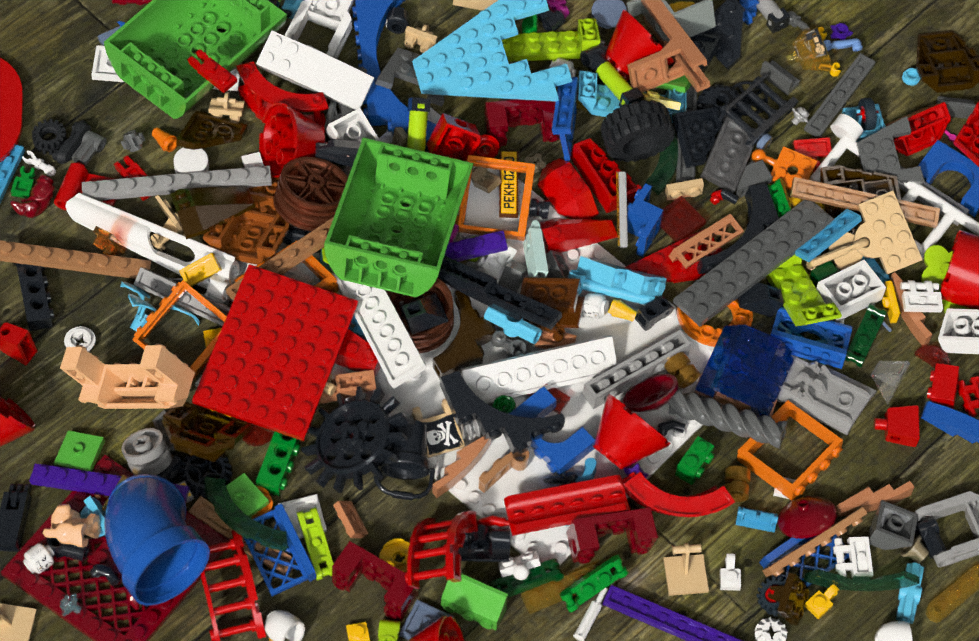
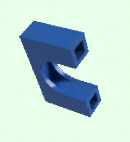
M937 140L918 165L921 167L924 181L931 185L941 172L948 170L958 171L965 175L970 182L971 188L963 197L961 205L969 209L968 214L976 217L979 212V167L964 154Z
M543 386L509 414L527 418L545 417L556 408V399ZM582 427L567 440L560 443H549L541 438L537 440L532 438L531 447L534 449L535 455L547 463L548 469L560 476L561 473L567 472L595 449L593 447L595 439Z

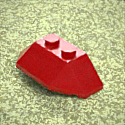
M941 102L889 122L883 128L904 117H908L911 134L895 137L893 140L896 151L909 156L934 145L937 140L940 141L951 117L946 103Z
M557 159L542 169L538 187L558 214L572 219L588 220L599 214L589 187L570 162Z

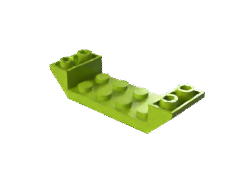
M585 18L578 19V31L518 34L503 39L502 44L509 62L525 59L527 61L556 60L558 58L580 59L582 51L600 44V36L596 19Z
M793 255L766 276L772 287L781 289L784 301L783 306L795 326L842 317L834 302L828 304L824 302L801 265V258Z

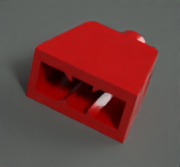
M7 322L0 327V351L27 365L37 353V348L29 331Z
M918 405L888 408L884 418H874V430H885V440L887 442L916 447L920 439Z

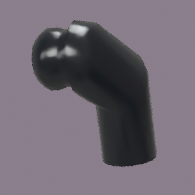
M667 420L658 424L657 431L662 436H666L668 430L683 433L686 424Z
M98 563L93 565V568L90 570V574L94 578H99L100 575L105 576L112 586L120 582L119 577L110 566Z

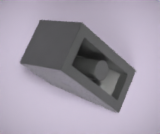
M763 160L750 162L745 167L736 192L739 198L745 196L749 186L771 184L772 175Z

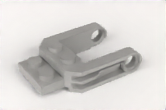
M969 491L921 507L914 512L918 514L917 523L930 518L936 520L960 511L965 512L966 520L975 539L951 547L950 550L942 552L937 556L934 555L933 558L937 567H945L979 555L978 494Z

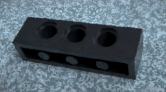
M16 263L29 331L51 328V320L55 319L53 308L48 306V303L52 302L50 292L45 291V287H48L46 275L42 276V271L45 270V267Z

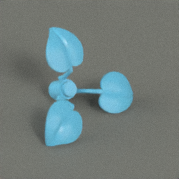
M121 281L120 287H126L140 296L139 298L128 293L132 307L139 306L130 326L131 329L137 331L140 326L143 327L147 323L146 319L149 315L144 313L145 309L148 308L155 312L157 309L144 301L145 297L149 299L151 297L146 291ZM174 305L171 308L191 316L199 326V319L191 311L178 305Z

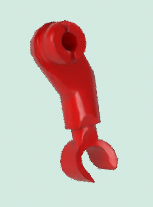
M492 515L477 520V525L481 524L487 527L494 525L500 527L510 526L506 517Z

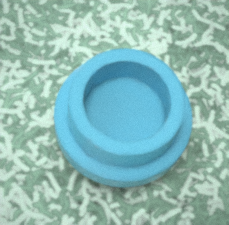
M909 68L902 74V80L907 85L913 86L920 81V77L914 68Z

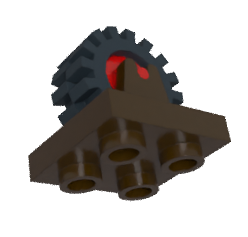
M788 573L786 580L782 577L777 579L776 576L772 577V581L767 578L766 584L764 582L761 583L763 588L758 587L757 591L760 593L757 594L758 603L768 614L778 616L779 613L791 625L798 626L799 620L802 619L804 614V603L809 597V588L793 573Z

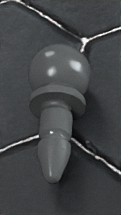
M794 11L787 12L790 15L788 25L792 27L798 26L802 30L810 29Z

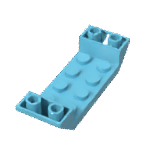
M579 70L578 100L592 115L606 117L609 113H613V110L616 108H620V101L606 85L597 84V73ZM673 89V91L667 90L666 95H660L681 102L680 110L667 108L671 121L674 123L673 114L686 112L687 91L686 93L675 92V89Z

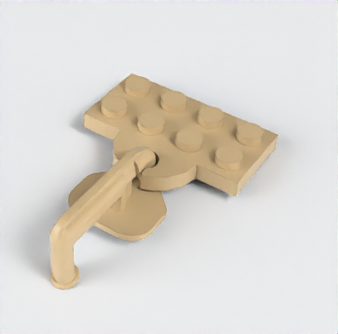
M894 191L857 205L865 223L857 228L854 235L847 232L828 247L830 252L815 257L810 262H806V268L812 271L817 266L834 260L839 270H844L860 262L864 256L871 259L880 258L887 275L922 261Z

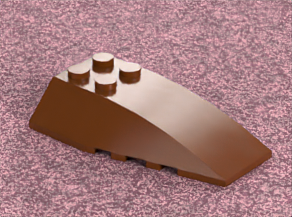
M271 174V186L248 187L255 207L237 217L232 215L224 220L225 223L222 225L217 223L209 227L210 231L204 234L203 240L212 248L234 256L235 260L259 265L274 255L289 231L290 225L278 214L273 203L279 178L272 177Z

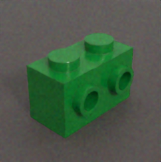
M697 436L677 465L675 476L693 485L697 478L700 479L703 475L706 464L712 462L715 456L713 454L715 446Z

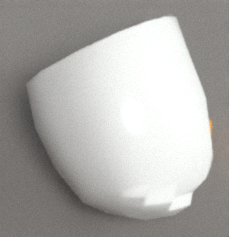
M275 610L267 615L264 629L269 636V641H284L285 638L290 641L302 640L305 627L298 617L284 610Z
M894 621L881 625L875 634L874 641H912L909 622Z

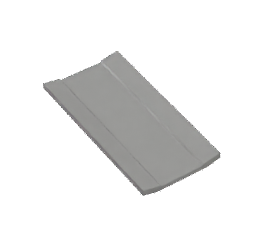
M768 349L746 382V386L774 398L782 404L789 400L813 419L845 435H848L855 421L876 393V390L817 361H811L772 349Z

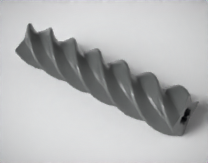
M678 388L675 395L669 401L668 414H677L686 420H696L702 425L714 426L721 431H732L740 437H751L759 443H770L780 449L787 433V421L775 422L768 415L757 417L751 410L744 409L738 411L734 405L729 403L719 405L713 398L701 400L694 392L683 394Z

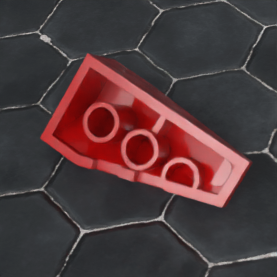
M550 219L539 222L546 254L550 250L561 253L618 237L612 220Z

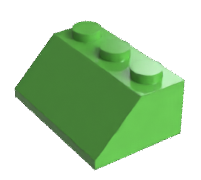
M461 574L462 581L460 582L448 580L441 598V606L450 613L460 614L468 621L473 620L480 623L486 629L492 628L497 630L506 611L508 594Z

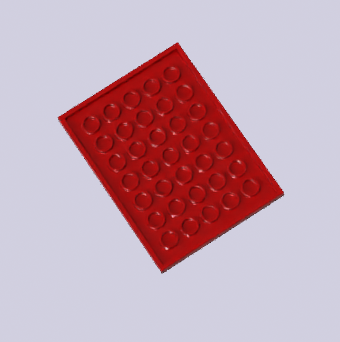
M249 264L193 396L192 403L304 441L359 301Z

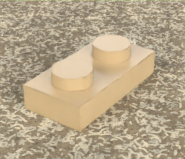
M703 179L667 184L664 194L666 201L679 200L689 196L696 197L702 194L704 187Z

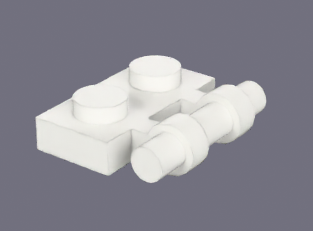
M914 280L900 283V289L907 290L902 294L904 312H942L941 292H933V290H939V283H932V281L921 283Z
M849 537L847 539L848 545H843L842 538L834 539L835 547H833V552L836 554L837 564L835 568L839 579H846V571L850 570L852 578H871L873 576L869 537ZM844 553H849L850 563H845Z

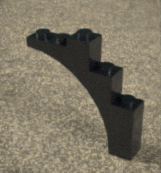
M767 184L749 186L745 194L748 221L744 234L728 249L715 255L701 258L697 266L698 274H707L779 219Z
M459 371L440 377L439 385L457 426L471 424L476 419L485 440L489 438L496 439L503 433L512 454L517 452L521 454L528 451L531 447L532 438L533 440L540 439L544 434L559 432L564 427L565 418L563 413L550 417L527 418L497 410L485 403L470 389Z

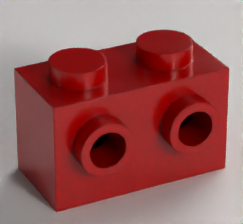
M936 363L935 370H931L930 382H933L932 387H928L927 398L931 402L954 409L959 380V366Z

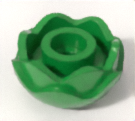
M501 395L494 400L492 407L509 414L516 408V404L511 396Z

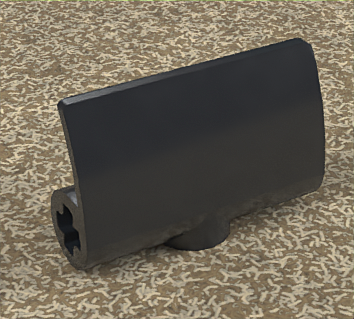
M480 524L477 525L478 531L465 533L466 538L463 547H460L458 550V554L461 555V561L509 562L510 529H492L490 531L487 526Z

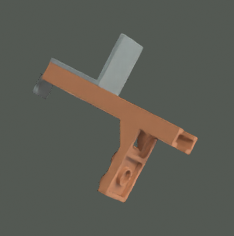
M632 0L627 2L628 13L633 17L642 13L644 22L664 47L655 54L627 65L631 87H637L643 93L684 75L697 92L710 87V81L698 67L702 64L706 66L707 60L690 37L716 26L712 0L701 1L677 12L672 10L666 0ZM672 57L675 64L669 69L667 58Z

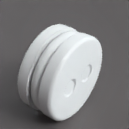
M179 149L174 156L175 173L208 171L209 163L206 152L203 149Z

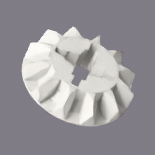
M75 327L67 332L64 343L66 348L75 347L77 345L76 340L83 338L84 343H80V345L86 347L87 351L90 352L95 346V335L87 327Z
M769 617L762 619L756 625L755 637L757 641H786L788 632L786 631L785 624H782L779 619ZM770 626L771 628H773L774 632H777L774 633L772 639L770 633H766L769 630Z

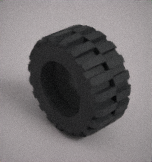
M647 100L635 101L632 104L622 105L621 108L613 110V113H609L601 125V133L607 153L617 161L636 162L641 159H648L650 156H655L659 152H663L666 147H669L675 136L667 107L653 100L650 102Z

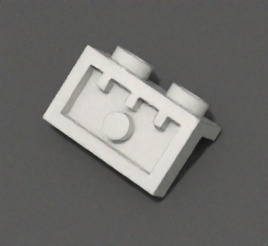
M507 244L508 250L481 256L476 262L478 265L476 270L483 271L487 275L496 278L498 282L505 265L512 261L517 250Z

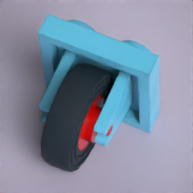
M872 98L860 99L857 107L843 108L842 114H846L856 120L863 129V133L857 139V142L880 131L885 126L879 104H874Z

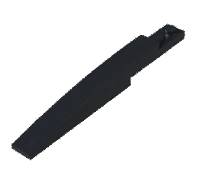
M444 256L437 278L467 296L519 321L525 318L550 330L562 318L560 311L497 284L496 278Z

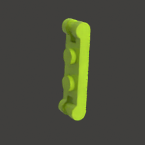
M316 507L304 513L303 511L296 512L311 564L316 572V580H321L327 575L331 577L333 560ZM312 519L314 523L306 524V520ZM326 562L327 567L320 569L319 564Z

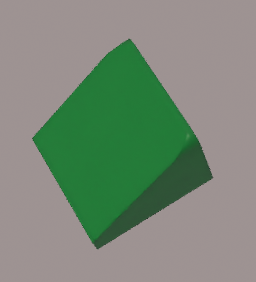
M537 14L526 17L522 21V34L537 33Z

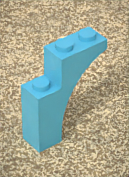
M580 256L577 271L585 273L587 279L609 287L623 288L639 295L662 297L665 290L667 278L627 269L593 257Z

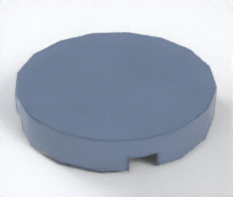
M596 0L592 6L591 15L593 19H596L598 26L611 29V27L617 25L621 12L623 10L627 11V8L621 0Z

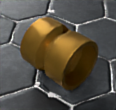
M684 352L675 354L664 365L668 373L677 378L680 389L692 385L700 376L699 371L693 364H690L691 361Z
M731 466L725 470L724 487L735 502H743L749 498L751 471L742 466Z

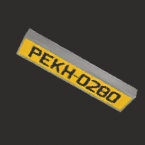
M616 171L618 247L621 248L628 246L626 172Z

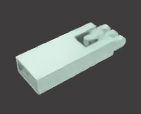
M533 220L523 242L528 278H546L548 266L542 230L540 229L539 221Z

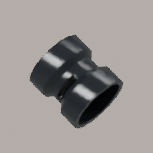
M532 198L529 217L535 218L540 216L542 219H548L550 201L544 200L542 202Z

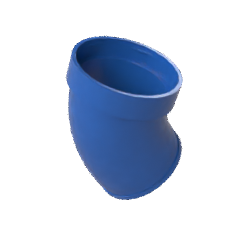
M150 474L131 476L120 482L110 494L104 519L108 549L114 563L122 574L123 585L136 602L147 606L166 602L185 591L201 575L210 555L206 542L194 528L187 526L185 522L187 513L186 503L179 489L170 481Z

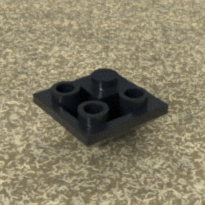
M762 283L755 284L738 297L740 308L770 318L784 304L781 289Z
M436 293L400 306L412 335L448 322V318Z

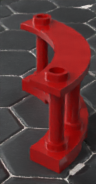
M254 61L236 66L239 76L245 83V85L238 86V93L246 107L250 108L261 121H263L264 115L274 103H285L298 112L313 111L312 115L305 116L319 125L325 126L326 118L324 113H321V110L328 109V104L323 92L316 94L288 92L268 82L258 71Z
M632 472L622 479L625 493L631 499L645 508L650 507L652 511L665 515L699 517L716 513L735 503L724 486L717 488L714 485L702 493L690 496H676L655 487L641 472L637 474Z
M476 511L460 512L453 519L435 522L434 518H424L416 524L409 543L407 572H405V580L408 586L419 589V580L445 576L446 580L451 582L462 581L461 555L458 554V550L460 547H463L466 538L465 533L478 531ZM445 529H447V531L437 532V533H436V531H440V530H445ZM447 539V543L443 547L422 550L427 542ZM440 555L446 556V565L443 568L419 572L420 559Z
M239 529L231 530L232 538L229 541L208 547L210 554L228 549L235 550L236 554H234V557L207 563L200 575L213 628L209 630L211 641H220L222 637L247 631H256L258 639L266 637L258 602L254 603V601L258 600L248 557L243 548L242 536ZM232 565L240 566L242 575H239V578L207 585L204 572ZM237 586L246 588L248 597L244 598L245 600L213 608L210 593ZM245 608L247 610L251 609L253 619L249 620V623L218 630L216 615Z

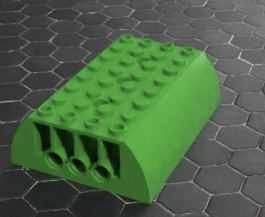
M152 0L106 39L104 46L109 61L119 78L173 119H177L215 87L189 64L188 58L191 56L197 59L200 64H203L197 55L192 53L193 51L202 50L209 58L211 57L231 73L237 65H240L267 41L271 31L277 32L284 26L287 14L268 0ZM218 29H226L227 31L221 33V32H218L217 30H218Z
M362 138L324 243L325 255L334 273L340 280L412 297H418L428 291L439 275L473 163ZM403 204H408V205H410V206H409V207H404V206H402V205H403ZM398 230L401 233H394L393 231Z

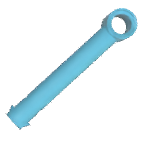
M577 270L569 271L568 278L580 279L581 281L579 294H581L582 290L642 305L655 300V296L639 295L623 288L609 287L586 279V274Z

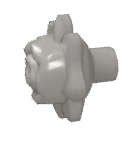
M792 108L794 113L792 122L796 126L799 122H809L808 116L810 114L805 108Z

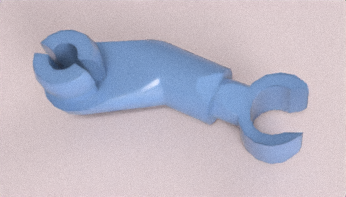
M858 38L838 40L832 43L830 40L823 42L827 52L830 49L837 50L850 47L856 52L863 48L862 42Z

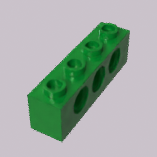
M274 431L258 474L256 485L265 488L269 494L280 496L281 490H285L287 486V474L293 470L294 462L292 460L299 453L300 440L293 437L291 440H285V437L290 436ZM281 453L286 454L285 457H279L278 455ZM275 470L280 471L278 474H272L271 472Z

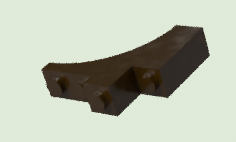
M458 290L454 291V302L460 316L459 330L448 348L433 358L432 367L439 379L456 371L462 374L461 368L483 364V356L485 354L481 346L491 342V337L496 332L494 323L489 322L484 317L480 318L477 309H473L471 306L470 297Z

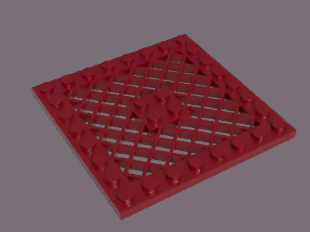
M106 455L99 460L92 471L124 477L134 476L130 471ZM72 491L61 504H69L72 510L80 514L86 506L84 500L89 496L95 498L96 494ZM101 495V498L98 500L105 509V502H108L109 497L104 498V495ZM189 512L186 513L185 522L187 526L194 528L208 546L229 541ZM52 514L1 571L3 577L93 641H149L201 580L199 576L185 591L166 602L150 605L146 611L145 605H142V612L131 613V605L127 598L124 601L115 602L114 594L126 593V587L114 588L110 584L111 589L99 590V583L109 582L105 576L89 579L83 578V572L90 571L93 565L99 563L110 566L120 579L118 585L122 583V574L114 563L108 549L106 537L88 539V544L92 546V552H89L87 557L89 558L87 560L89 565L82 566V561L78 560L79 567L68 568L67 561L75 559L65 556L60 558L53 557L54 563L64 562L65 569L54 570L53 565H51L50 571H43L40 574L36 572L31 573L23 563L25 559L24 553L38 543L44 546L48 545V537L44 536L43 530L51 528ZM102 543L95 551V544ZM224 551L210 554L208 563L217 561ZM80 573V580L69 581V574ZM65 575L66 582L55 583L54 576ZM50 576H51V583L48 582V581H47L46 579H44L43 577H50ZM95 584L96 591L85 592L84 585ZM81 586L82 593L70 594V587ZM60 588H67V594L62 592ZM111 595L112 602L101 604L100 596ZM97 597V604L86 606V598ZM82 599L83 606L75 600ZM127 606V614H116V607ZM113 608V616L102 617V609ZM98 610L99 617L91 611ZM139 618L132 626V619ZM129 619V627L118 628L117 621ZM114 621L115 629L106 622Z

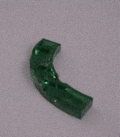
M674 134L671 145L666 147L663 152H659L657 167L645 181L646 184L652 186L651 190L658 196L665 190L666 185L670 183L676 170L678 161L676 134Z
M205 477L204 487L207 498L215 507L214 511L231 529L248 540L251 538L260 542V545L286 551L287 533L285 531L264 526L243 513L231 499L227 491L225 479Z
M817 569L804 574V581L828 588L834 584L840 590L885 591L920 584V577L903 571L884 575L871 580V577L853 576V579H849L840 574Z

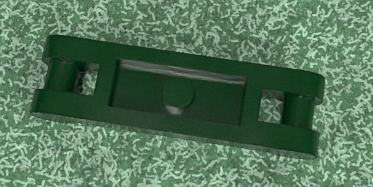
M872 303L869 304L845 357V361H852L858 367H862L888 312L886 309L876 308V305ZM873 314V315L878 316V319L875 320V319L870 318V317H871V315ZM856 352V353H859V354H861V355H860V357H859V356H857V355H855V354H853V353Z
M553 558L540 563L541 566L529 569V575L525 580H518L512 574L493 580L490 586L507 593L508 597L551 581L558 582L564 578V574L559 569L558 560Z

